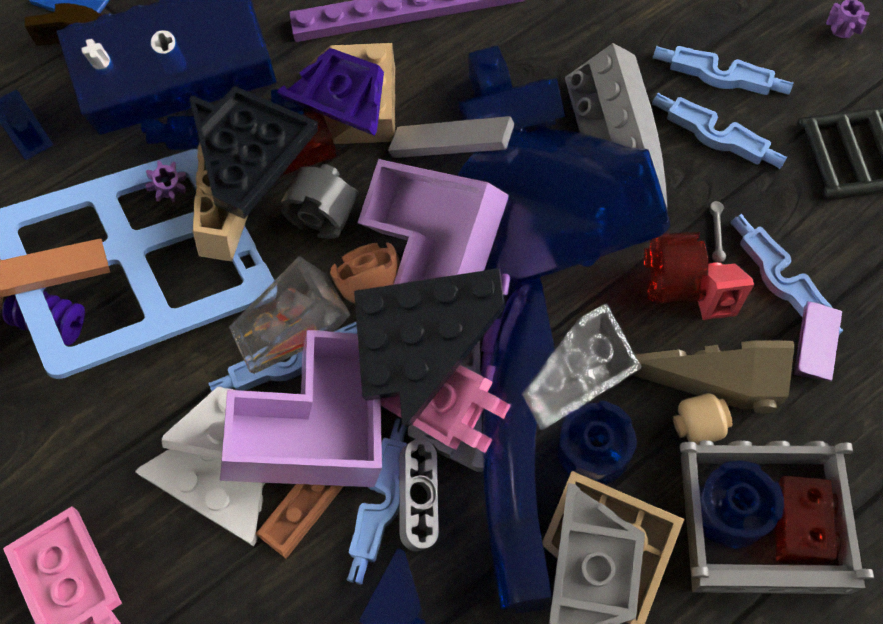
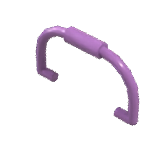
M505 273L501 277L503 292L506 296L508 294L510 276ZM496 319L483 335L481 352H483L481 376L493 383L496 367L490 366L491 356L495 353L500 319Z

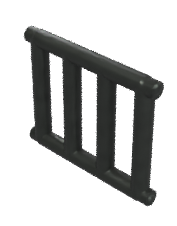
M883 106L813 115L798 119V127L806 131L825 185L822 190L824 199L883 192V179H871L850 124L868 122L883 161ZM837 126L857 182L839 185L819 129L820 127Z

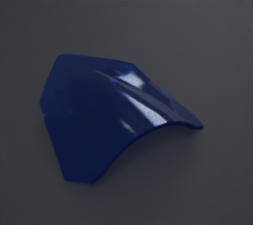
M548 128L532 132L514 131L511 133L506 150L475 152L457 175L488 182L509 195L485 270L500 268L501 276L505 273L508 274L510 282H521L550 275L578 264L585 267L592 266L599 257L663 235L670 226L667 207L649 150L626 147L586 133Z

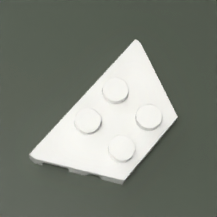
M217 387L163 435V448L222 459L227 390L233 389Z
M172 449L165 451L136 470V473L253 547L256 544L258 537L256 535L258 515L262 510V488L265 483L220 481L222 459Z

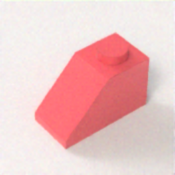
M716 262L707 264L699 269L693 284L702 319L708 320L738 315L754 286V282L735 263L722 265V263Z

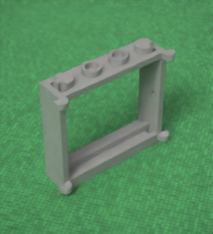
M702 440L699 445H696L695 442H683L680 444L693 592L853 594L865 588L864 579H874L873 570L862 569L844 459V454L853 453L851 443H839L835 446H828V443H824V441H813L804 444V446H790V443L787 441H773L767 443L766 446H752V443L749 441H734L728 445H714L712 441ZM697 464H824L839 566L706 564Z

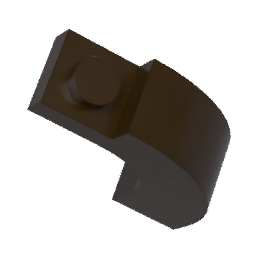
M59 3L55 4V13L25 17L24 26L36 46L77 42L86 47V40L93 39L95 44L100 43L113 61L114 70L112 73L125 71L122 48L109 22L97 11L78 4ZM88 61V63H89V65L91 66V68H92L94 74H95V75H100V74H98V73L96 72V70L93 68V66H92V65L90 64V62Z

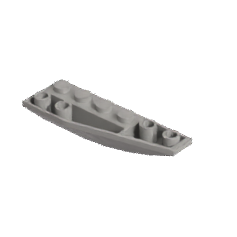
M612 43L565 77V81L581 134L634 224L640 228L668 213L663 158L652 108L636 57L631 52Z

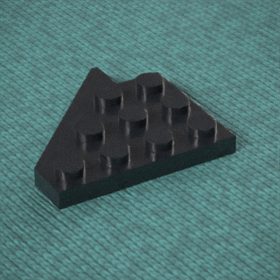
M500 268L354 291L362 397L368 401L400 396L402 424L405 427L411 426L506 308Z

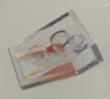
M299 256L229 328L249 372L256 374L303 351L307 330L334 332L351 314L327 274Z

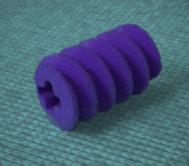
M43 291L63 343L66 346L73 344L79 337L85 316L83 305L79 303L73 304L68 299L61 300L57 295L49 296L46 291ZM15 294L8 296L3 305L2 316L4 321L11 326H17L22 330L29 331Z

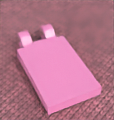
M459 365L412 425L457 450L460 442L463 441L471 447L486 453L493 439L473 429L484 408L504 419L511 405L488 393L493 383L492 381ZM400 396L381 399V406L402 418Z
M71 506L3 548L35 624H121L112 610L121 605L122 602L78 510Z

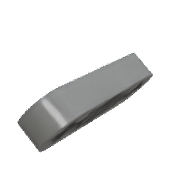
M425 439L411 441L402 448L399 455L400 539L403 545L412 551L424 550L432 546L438 538L437 452L435 447ZM417 449L420 456H425V461L420 463L419 467L417 459L411 458V454ZM419 468V476L411 478L410 474H414ZM413 484H419L426 490L427 500L424 504H417L411 499L410 488ZM423 511H426V512H427V514H425V515H423V516H421V517H419V514H416V515H413V516L411 515V512H413V513H420V512H423ZM418 523L421 530H426V536L421 538L420 541L418 535L412 534L411 531L412 528L418 526Z

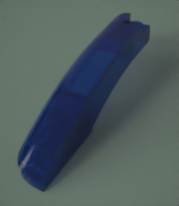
M532 254L522 256L505 301L506 308L503 310L499 321L490 366H495L496 368L492 380L493 383L488 393L511 406L504 419L484 408L483 434L493 439L486 453L482 452L485 513L494 576H496L501 610L515 608L516 614L545 610L552 597L537 515L534 471L538 414L544 387L552 386L556 354L541 278L536 261L532 259Z

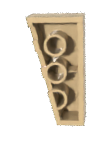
M199 142L197 154L198 172H196L197 189L193 216V235L198 255L232 262L248 215L243 219L215 206Z

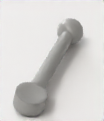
M714 201L709 208V212L714 217L715 251L712 254V258L715 262L721 263L726 259V254L722 250L720 220L724 206L721 202Z

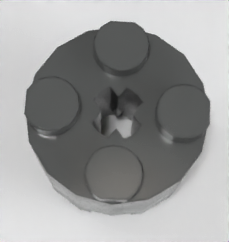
M327 164L321 165L320 168L300 167L281 201L283 204L281 213L289 222L301 230L306 225L319 231L317 237L337 238L359 197V192L339 177L340 174L337 169Z

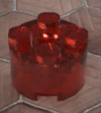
M700 232L656 234L654 237H650L649 247L644 248L645 268H650L651 280L647 282L649 301H657L660 304L704 300L707 290L700 289L702 276H708V256L705 242L697 241Z

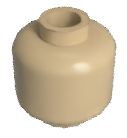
M711 393L682 400L678 405L679 415L673 416L674 426L679 438L686 436L689 442H695L696 445H699L702 440L712 442L722 440L726 437L728 428L732 427V417L723 398L718 399Z

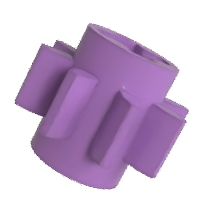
M845 0L841 5L834 3L826 25H831V31L834 35L841 38H849L854 32L857 34L862 33L869 12H864V5L858 0Z
M159 160L157 161L158 167L154 171L146 170L147 177L153 180L145 185L146 190H155L156 201L158 202L162 197L170 198L173 203L175 202L174 195L177 192H186L185 186L179 183L186 179V173H177L176 162L174 161L168 166L163 165ZM167 177L171 181V185L165 187L164 183L161 182V178Z

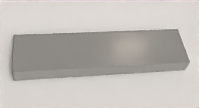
M510 116L399 126L388 151L393 158L506 150L514 122Z

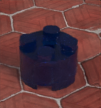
M607 401L588 403L583 406L582 404L577 405L566 415L560 429L557 452L559 463L569 475L573 471L604 485L617 480L626 471L637 446L632 420L619 406ZM594 440L600 441L602 443L601 447L593 446Z
M743 460L726 462L713 471L699 489L703 532L709 540L732 548L748 547L771 532L781 519L784 498L780 485L777 481L774 483L768 474L760 470L761 466ZM735 499L737 506L744 507V509H738L732 500Z

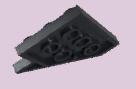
M236 86L216 106L193 95L190 97L214 204L245 219L318 132L317 121Z

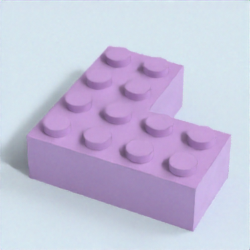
M378 159L358 224L385 235L407 240L393 285L484 271L509 195L488 182Z
M307 330L302 352L301 394L227 390L220 481L357 487L375 486L382 470L381 399L366 401L362 397L357 334Z

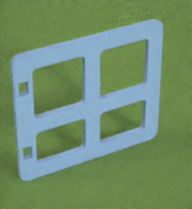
M198 149L188 150L159 159L163 165L168 166L173 161L176 162L177 173L185 172L186 177L189 178L196 191ZM159 160L0 208V259L4 260L27 255L18 235V230L21 227L87 206L93 207L108 236V239L102 242L108 265L119 264L123 268L145 316L141 322L73 347H68L63 343L43 295L45 288L15 294L46 373L52 378L63 379L271 300L276 294V282L259 255L256 245L245 225L232 260L243 283L174 309L168 306L145 255L148 252L194 237V212L140 230H134L131 228L118 201V198L122 195L146 188L145 185L153 181L147 177L146 170L154 171L158 167L157 161ZM167 177L161 178V182L169 181ZM250 254L255 266L246 269L240 257Z

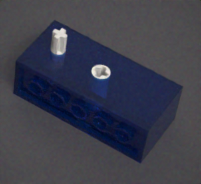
M160 0L147 6L136 5L128 11L115 15L104 14L98 17L97 20L87 23H73L65 29L57 31L81 113L100 135L191 108L190 97L192 95L210 103L222 99L234 86L250 91L277 83L251 0Z

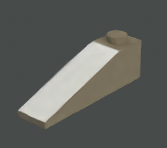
M746 341L741 342L742 349L720 351L718 345L705 346V350L698 351L694 355H687L685 351L680 349L635 354L630 367V375L694 395L711 393L718 399L723 398L727 405L740 409H754V412L760 414L772 413L779 409L789 396L794 342Z

